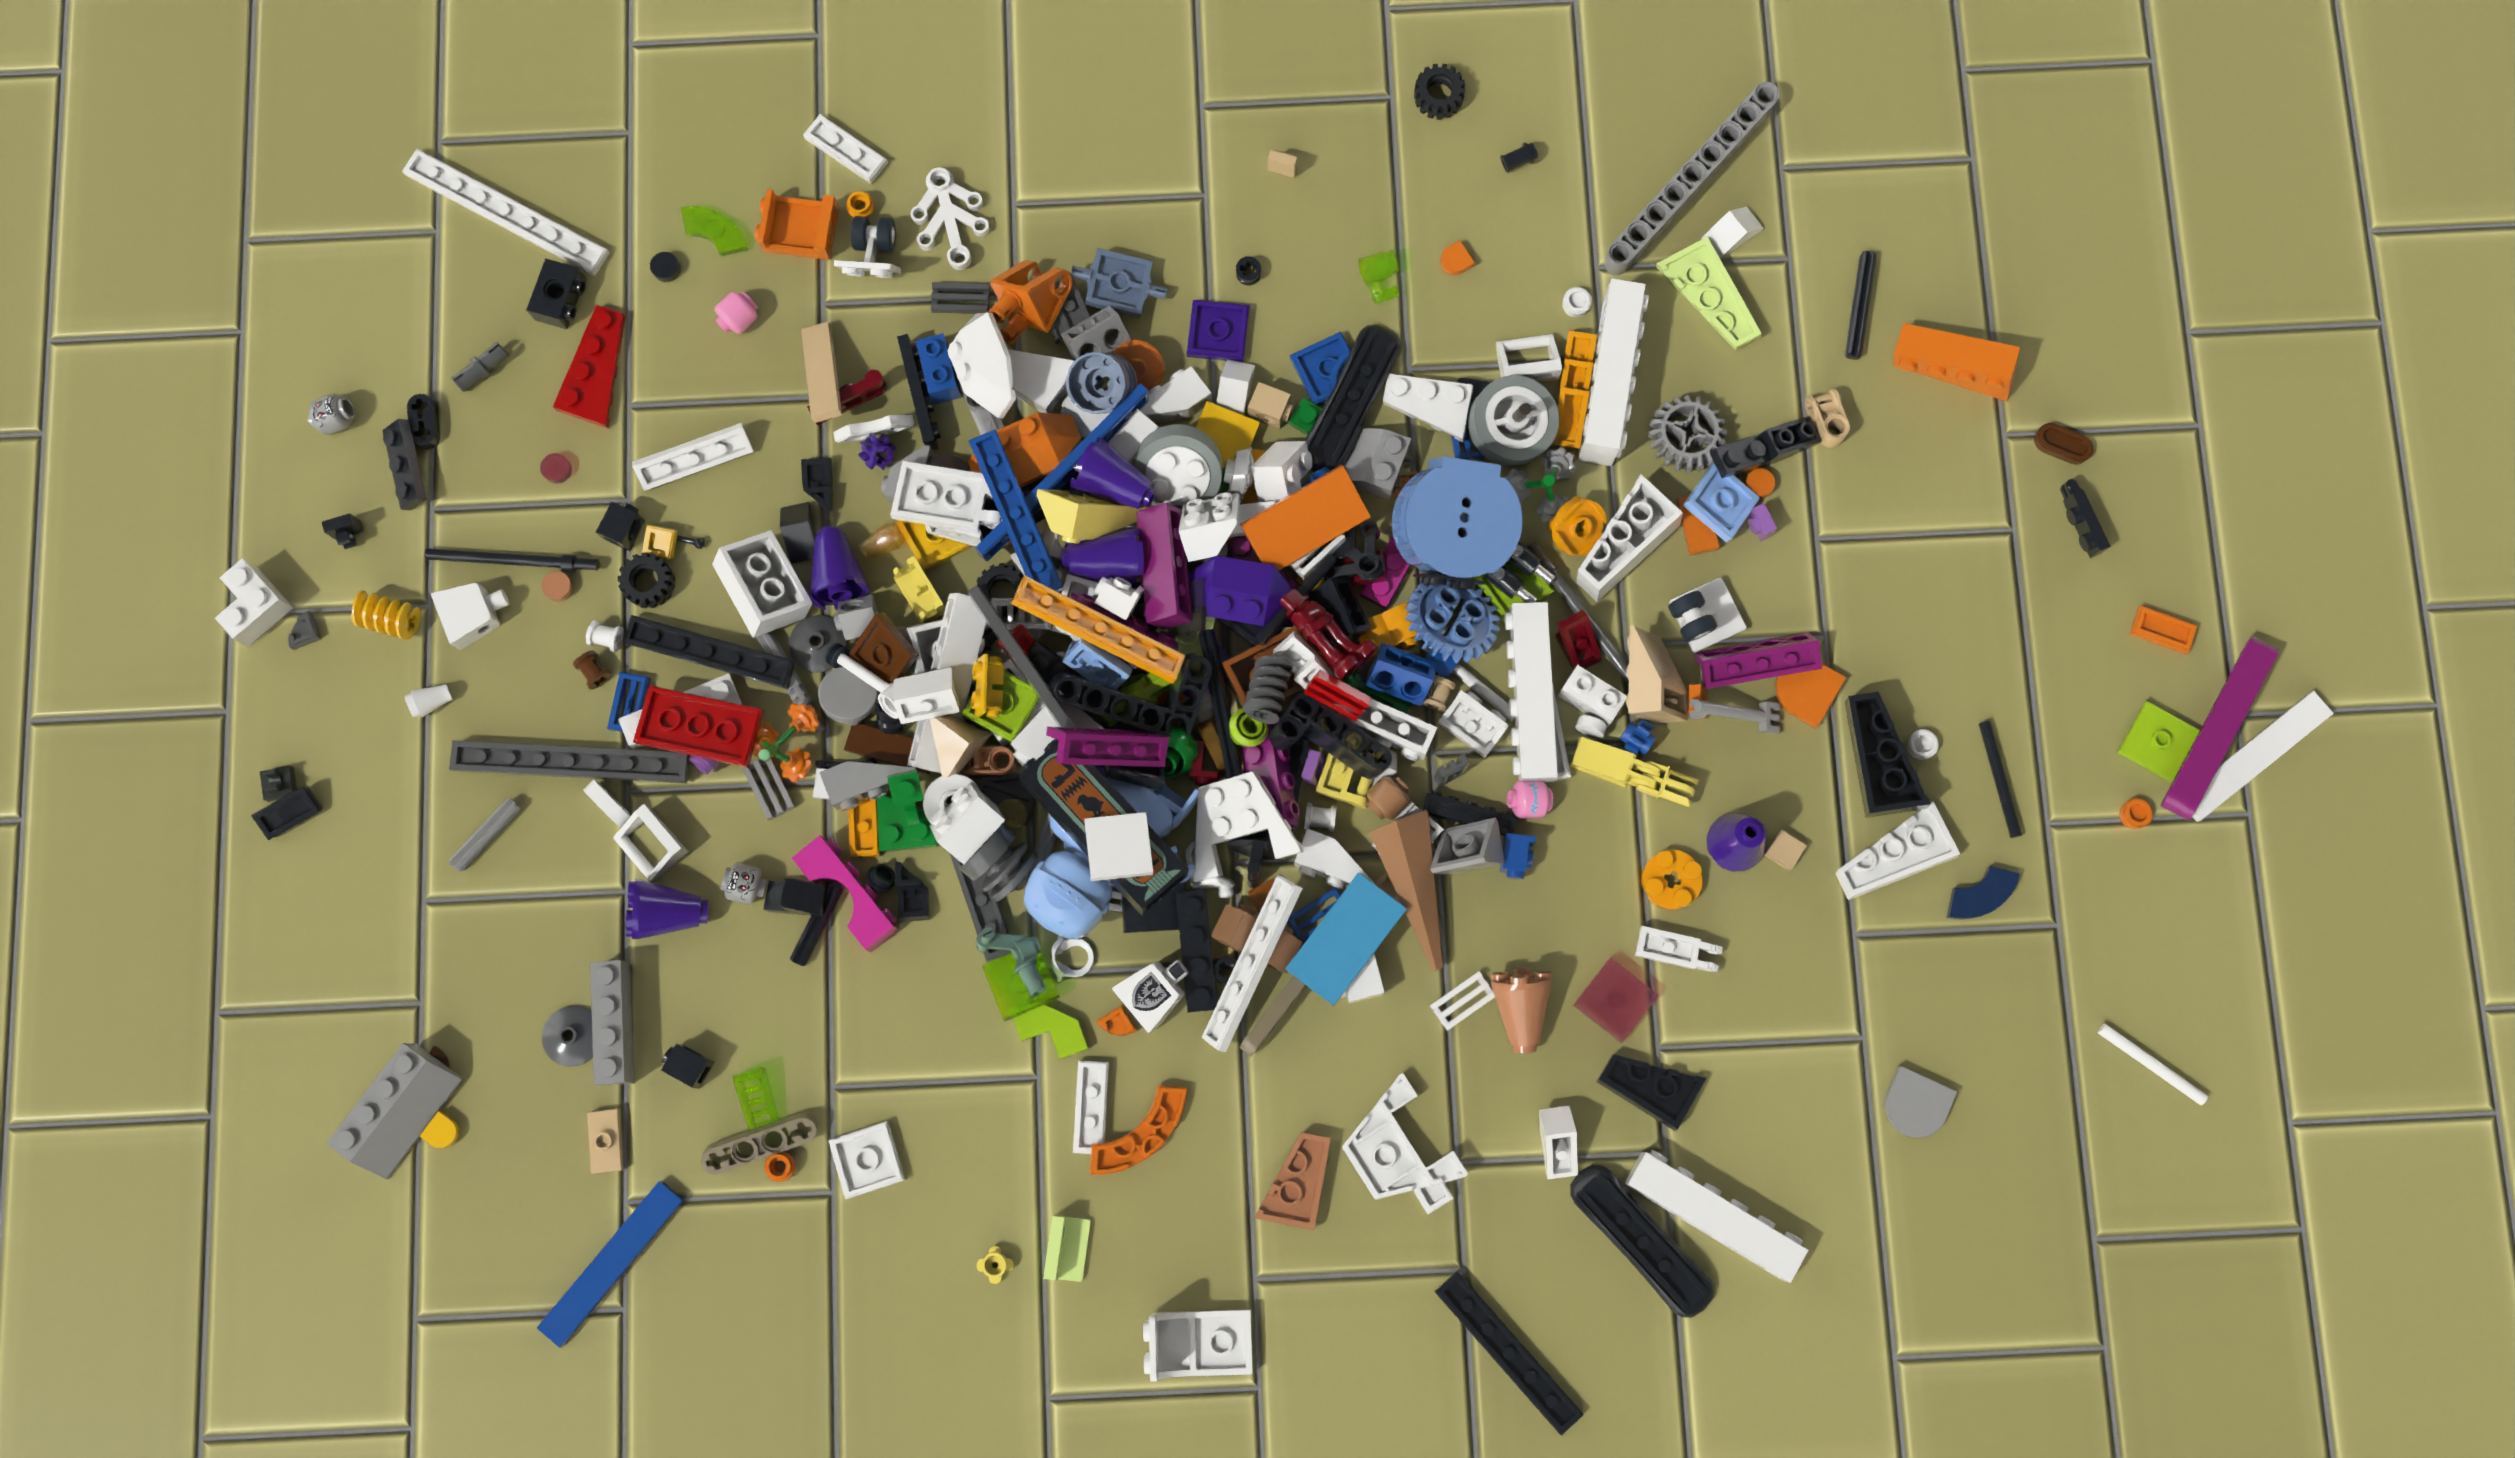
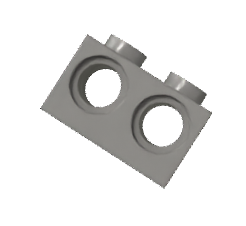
M1107 306L1060 334L1074 361L1086 353H1112L1117 346L1131 340L1119 314L1111 306ZM1114 329L1113 335L1105 338L1107 332ZM1090 343L1088 350L1081 353L1082 347Z

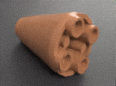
M1515 968L1514 974L1510 975L1508 972L1491 973L1492 990L1513 1052H1536L1537 1044L1540 1043L1551 992L1552 972L1536 971L1532 974L1531 968Z

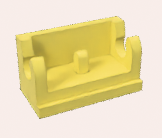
M915 556L907 559V566L899 569V567L894 568L893 573L895 576L893 578L922 624L940 617L945 613L946 608Z

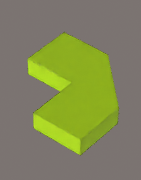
M1040 1002L1011 1012L1021 1041L1050 1031L1059 1059L1089 1049L1079 1020Z

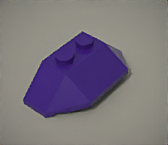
M1220 555L1212 557L1188 574L1192 612L1208 617L1265 626L1282 607L1279 601L1292 590L1275 565ZM1287 618L1280 627H1294L1292 620Z

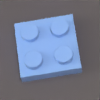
M1712 463L1683 503V506L1720 538L1728 542L1734 537L1760 497L1734 475L1721 478L1715 464Z

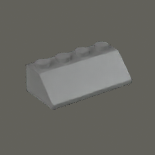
M403 1043L326 1144L349 1162L384 1179H389L420 1138L423 1130L463 1081V1078L437 1058L431 1056L420 1045Z

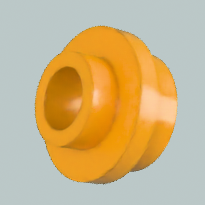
M854 192L846 201V209L853 218L855 216L869 217L874 212L875 204L873 198L866 192ZM865 204L863 209H856L857 205Z

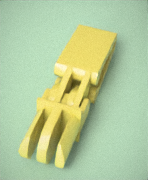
M1584 737L1579 738L1575 753L1569 764L1570 767L1623 787L1630 784L1637 787L1638 791L1654 796L1656 799L1661 797L1690 808L1691 800L1686 797H1694L1695 789L1690 786H1697L1699 783L1698 779L1670 770V766L1666 767L1651 761L1642 762L1636 759L1637 755ZM1661 772L1665 773L1663 779L1659 778ZM1657 784L1660 785V788H1659L1658 791L1655 790Z

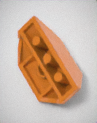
M1037 412L997 430L1020 487L1048 476L1083 440L1073 416L1068 414ZM973 453L967 462L971 472L982 473Z

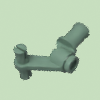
M985 927L977 935L976 948H978L980 953H985L988 949L1011 950L1016 960L1014 972L1020 975L1030 997L1037 996L1047 989L1036 968L1037 954L1041 953V946L1035 936L999 934L992 932L993 928Z

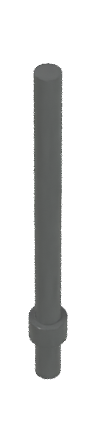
M1535 541L1532 542L1527 548L1543 559L1540 564L1542 567L1556 576L1551 583L1574 613L1581 610L1586 612L1597 644L1629 685L1626 673L1628 664L1558 573L1556 570L1558 566L1551 558L1548 559Z

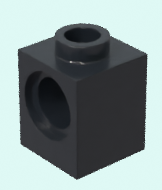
M611 501L596 533L603 540L630 551L645 520L638 514L639 509L626 502L619 505Z
M676 1043L674 1047H670L662 1059L664 1065L661 1071L691 1088L700 1089L715 1062L685 1045Z

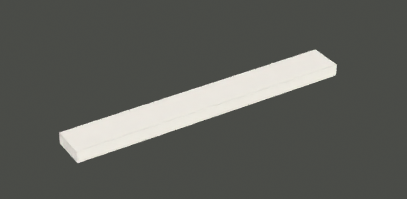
M419 149L415 150L402 170L405 176L593 276H596L610 254L604 247Z

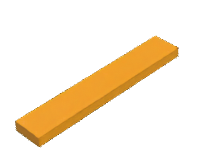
M1025 575L1011 602L1012 605L1172 684L1176 681L1186 656Z

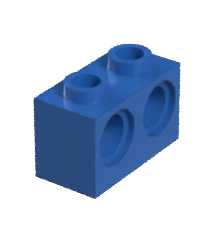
M944 334L915 340L928 393L933 404L961 398L954 367L947 352L949 346Z
M1381 643L1369 668L1366 686L1378 692H1384L1400 698L1405 702L1421 706L1434 681L1437 663Z

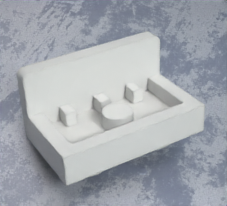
M1461 690L1439 719L1438 724L1486 758L1509 725L1505 723L1506 718L1494 709L1489 711L1482 706V700L1474 693L1468 691L1466 694Z

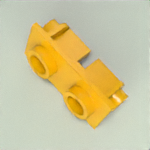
M984 654L973 664L972 677L976 680V691H973L971 696V708L975 709L974 718H978L986 712L987 717L998 718L999 712H1002L1003 690L992 689V685H1003L1004 663H1001V657H990V661H988V654Z

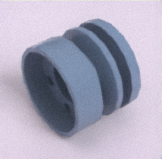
M1108 352L1086 353L1077 358L1068 370L1066 377L1067 393L1071 401L1082 411L1091 414L1111 413L1137 387V375L1131 363L1123 356ZM1102 378L1110 379V381H1108L1107 383L1109 388L1102 387V385L1105 383Z

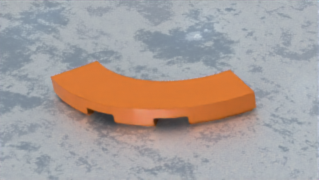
M1156 1085L1151 1108L1135 1129L1116 1140L1091 1144L1089 1174L1105 1175L1124 1171L1148 1159L1165 1144V1141L1179 1123L1184 1110L1188 1088Z

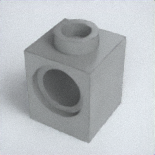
M873 594L838 602V613L834 614V622L837 631H843L845 640L860 637L874 615L878 613Z

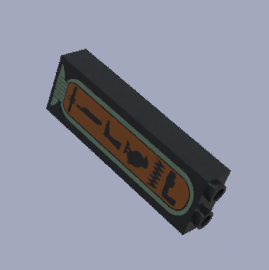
M1054 739L1045 747V753L1037 760L1032 758L1022 766L1020 782L1088 856L1084 819L1137 812L1094 765L1061 764L1056 762L1059 740ZM1149 825L1148 832L1153 875L1109 879L1141 915H1144L1182 882L1189 872V868Z

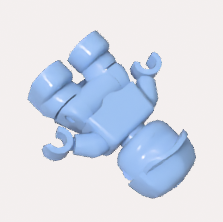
M1094 765L1105 777L1104 765ZM1105 777L1137 813L1146 812L1148 825L1162 840L1172 829L1180 825L1198 800L1199 791L1196 789L1187 800L1173 792L1166 784L1162 791L1152 788L1149 790L1147 787ZM1050 815V828L1055 835L1064 841L1066 851L1054 852L1046 861L1038 863L1026 884L1024 905L1028 913L1044 928L1064 938L1076 940L1087 935L1100 923L1102 915L1108 911L1110 906L1112 886L1109 880L1091 881L1088 856ZM1176 846L1171 847L1170 849L1177 855ZM1188 864V876L1180 883L1188 881L1192 877L1195 865Z

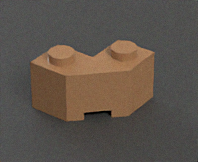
M1226 904L1210 937L1241 953L1257 920L1254 917L1256 912L1242 904L1238 908ZM1287 926L1284 927L1267 964L1268 967L1285 974L1288 973L1285 968L1297 954L1302 944L1301 940L1292 936L1293 929Z

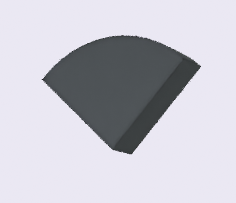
M310 611L303 613L297 618L292 632L289 633V647L293 650L321 640L313 613Z

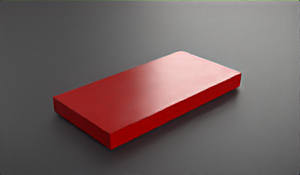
M649 685L633 742L643 746L749 768L765 711L759 708Z

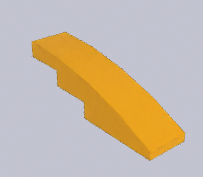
M1568 331L1556 404L1559 412V427L1551 445L1580 449L1590 392L1589 387L1597 334Z

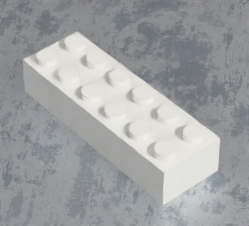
M1611 278L1602 303L1589 387L1590 392L1577 461L1612 466L1615 458H1620L1622 449L1625 448L1627 432L1624 430L1626 421L1630 419L1632 404L1628 403L1635 388L1636 377L1633 374L1635 367L1638 366L1640 349L1637 348L1639 339L1641 340L1643 336L1645 322H1642L1643 313L1647 310L1649 295L1644 294L1646 284Z

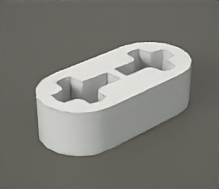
M595 779L583 789L597 806L619 827H622L631 817V814Z

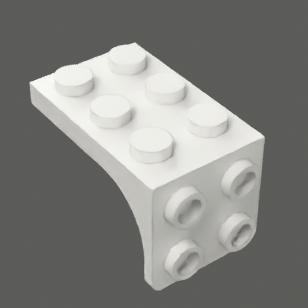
M1251 1309L1153 1312L1150 1314L1149 1320L1143 1322L1144 1342H1149L1150 1351L1144 1355V1374H1150V1382L1170 1377L1253 1374Z

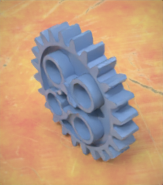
M1446 582V586L1419 584L1409 598L1410 602L1406 607L1409 613L1405 619L1412 622L1408 630L1417 631L1414 640H1423L1425 642L1422 649L1431 647L1433 649V657L1440 652L1442 653L1443 661L1452 656L1455 663H1458L1461 657L1466 663H1469L1472 657L1478 660L1482 653L1486 654L1497 639L1496 634L1500 628L1496 624L1500 618L1493 615L1497 608L1487 605L1491 598H1482L1480 596L1483 589L1480 588L1474 591L1472 589L1449 588L1450 582ZM1459 601H1461L1463 606L1445 637L1442 635V632Z

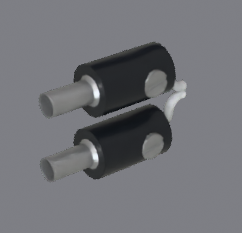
M1518 542L1514 553L1508 560L1529 577L1535 573L1548 584L1556 577L1540 565L1543 560ZM1502 566L1494 573L1485 574L1484 579L1511 599L1514 596H1518L1525 603L1537 601L1536 597L1522 587L1525 582L1505 566Z

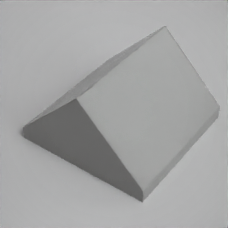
M1496 817L1444 829L1430 867L1431 872L1453 875L1505 864L1499 824Z

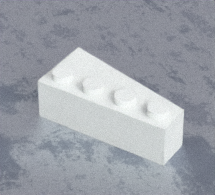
M1641 474L1630 493L1623 500L1615 516L1606 526V530L1578 569L1576 583L1598 602L1680 526L1683 512Z

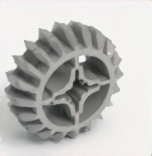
M1689 394L1685 395L1683 402L1676 396L1673 398L1672 404L1666 401L1662 405V410L1657 409L1654 416L1656 419H1651L1649 426L1652 430L1649 431L1648 438L1654 439L1650 444L1651 449H1659L1655 455L1656 458L1663 456L1666 458L1664 466H1668L1670 462L1675 463V471H1679L1681 465H1683L1686 473H1689L1693 465L1697 471H1701L1704 464L1710 466L1713 463L1710 452L1717 447L1726 445V441L1722 438L1726 437L1728 432L1726 429L1721 428L1726 423L1725 419H1717L1720 410H1710L1711 401H1708L1704 406L1700 404V396L1696 397L1694 402H1691ZM1679 415H1689L1686 421L1675 420L1674 423L1669 421ZM1698 419L1703 422L1707 430L1700 427ZM1689 424H1690V429H1689V431H1690V437H1689V439L1687 440V442H1686V444H1685V440H1686V436H1685V435H1686V431H1685V430L1688 428V426H1689ZM1666 434H1668L1669 438L1675 440L1677 448L1670 443ZM1691 446H1707L1702 451L1687 453L1688 448Z

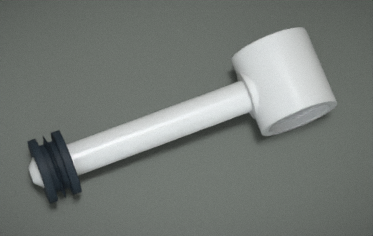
M835 643L831 645L825 654V662L835 669L844 667L881 692L878 695L880 706L886 714L897 719L898 714L893 704V683H887L850 658L848 655L850 650L842 644Z

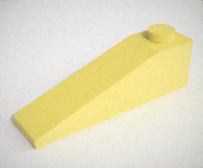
M1037 489V497L1050 530L1062 535V540L1069 543L1079 544L1080 539L1093 540L1137 522L1136 512L1140 511L1136 508L1086 494L1079 496L1071 495L1068 491Z

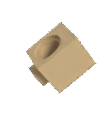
M1258 382L1248 405V417L1280 429L1283 420L1288 422L1294 406L1290 404L1291 394Z

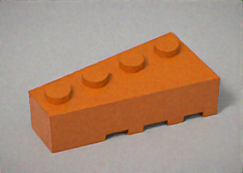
M1903 323L1894 352L1893 366L1906 372H1915L2007 401L2017 369L2020 347Z

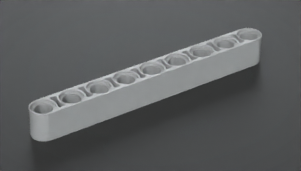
M1766 81L1758 84L1610 245L1604 260L1605 269L1610 274H1624L1773 111L1779 98V90L1775 84ZM1759 97H1764L1769 102H1763L1759 99ZM1741 117H1747L1751 122H1745ZM1723 136H1729L1733 141H1726ZM1704 156H1711L1715 161H1708ZM1692 175L1698 181H1690L1686 176ZM1668 195H1675L1680 201H1672L1668 198ZM1649 215H1657L1661 218V221H1654ZM1631 235H1639L1643 238V241H1635ZM1613 255H1621L1625 261H1617L1613 258Z

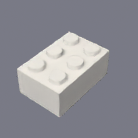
M772 530L718 549L712 565L753 638L805 619L813 603Z

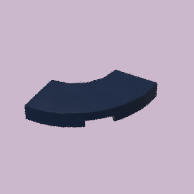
M1992 866L1987 867L1984 877L1975 886L1952 889L1947 918L1959 920L1973 919L1996 910L2014 891L2020 873Z

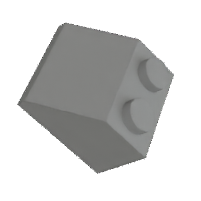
M1361 428L1344 465L1355 488L1390 501L1398 481V476L1401 473L1410 449L1411 438L1386 429Z

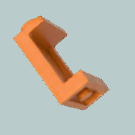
M767 189L765 198H762L760 202L762 218L761 224H757L755 229V240L758 241L763 252L830 260L839 213V206L835 197L823 195L822 201L777 196L773 189Z

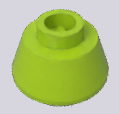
M1241 708L1230 718V737L1240 746H1258L1268 735V724L1252 719Z

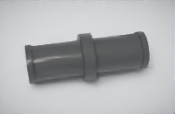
M495 342L494 345L479 357L474 356L471 358V363L451 378L465 392L482 376L487 377L490 375L489 371L502 360L509 357V355L498 342Z

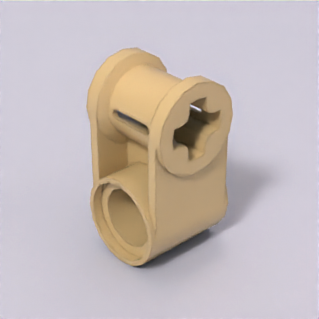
M1830 389L1827 394L1814 398L1813 396L1806 397L1805 409L1822 440L1821 444L1827 448H1836L1843 442L1850 429V423L1843 409L1839 393L1836 389ZM1828 427L1836 428L1840 435L1830 433Z

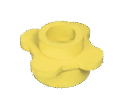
M998 1246L991 1247L989 1254L977 1262L978 1271L984 1272L992 1284L1001 1282L1003 1274L1006 1271H1011L1014 1267L1013 1260L1006 1258ZM993 1262L998 1263L997 1268H994L992 1266Z

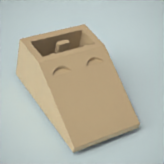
M1634 625L1630 626V635L1627 638L1629 664L1626 670L1629 680V693L1626 697L1628 713L1655 724L1688 721V691L1661 637Z

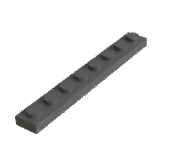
M453 740L449 770L455 772L687 784L690 755L667 751Z

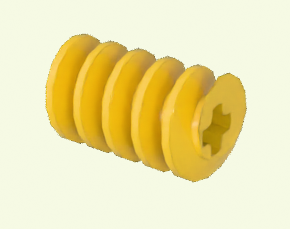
M361 590L353 601L351 615L354 625L359 628L365 627L370 631L376 630L381 634L387 633L391 637L398 636L402 640H408L418 630L421 610L420 607H416L412 611L411 604L408 602L403 603L401 606L400 601L397 599L392 600L390 603L389 598L386 596L381 597L379 600L378 595L375 593L370 594L368 597L367 592Z

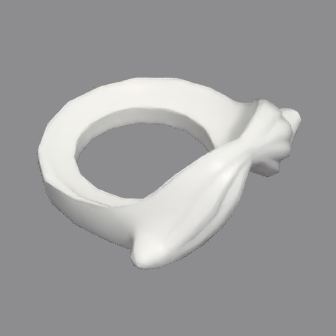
M1058 935L1051 949V966L1057 976V981L1060 982L1063 977H1080L1089 972L1094 960L1093 950L1090 945L1082 939H1063L1062 936ZM1073 946H1080L1088 953V962L1082 969L1072 970L1061 962L1056 961V956Z

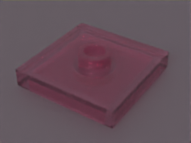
M1610 957L1573 1006L1618 1042L1622 1043L1658 997V994Z

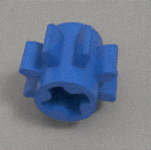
M1643 719L1638 724L1631 721L1620 737V740L1626 743L1622 750L1635 755L1639 751L1645 755L1657 737L1651 733L1654 726Z

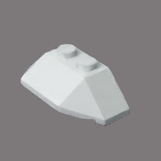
M988 312L977 313L959 331L954 341L949 345L947 352L964 393L997 418L1003 419L1016 400L1015 390H1012L1013 371L1011 356L993 314Z

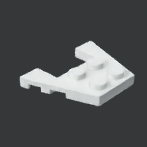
M1248 772L1198 788L1194 882L1223 875L1216 844L1267 829L1275 859L1304 852L1302 844L1294 837L1291 832L1292 828L1287 820L1283 819L1275 806V800L1257 772Z
M1403 1073L1396 1078L1394 1083L1342 1146V1149L1375 1200L1468 1176L1467 1171L1454 1151L1426 1168L1392 1116V1113L1418 1097Z

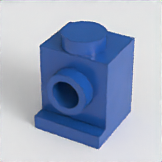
M1511 833L1504 835L1502 849L1505 864H1500V872L1507 873V878L1524 880L1527 868H1532L1534 851L1529 850V846L1532 847L1536 843V837Z

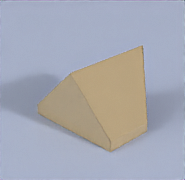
M950 714L930 719L942 778L959 773L992 733Z

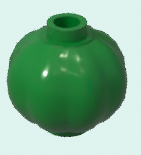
M1170 724L1172 732L1170 735L1172 737L1167 736L1169 741L1163 771L1166 778L1176 779L1188 774L1192 769L1195 759L1199 754V745L1191 732L1186 736L1187 733L1184 727Z

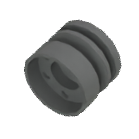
M1004 823L999 826L964 865L961 862L958 864V868L972 881H975L984 874L987 875L981 889L987 892L993 888L990 897L995 902L1000 901L1018 888L1027 878L1038 859V854L1033 850L1025 853L1027 849L1025 842H1021L1012 849L1010 848L1015 838V833Z

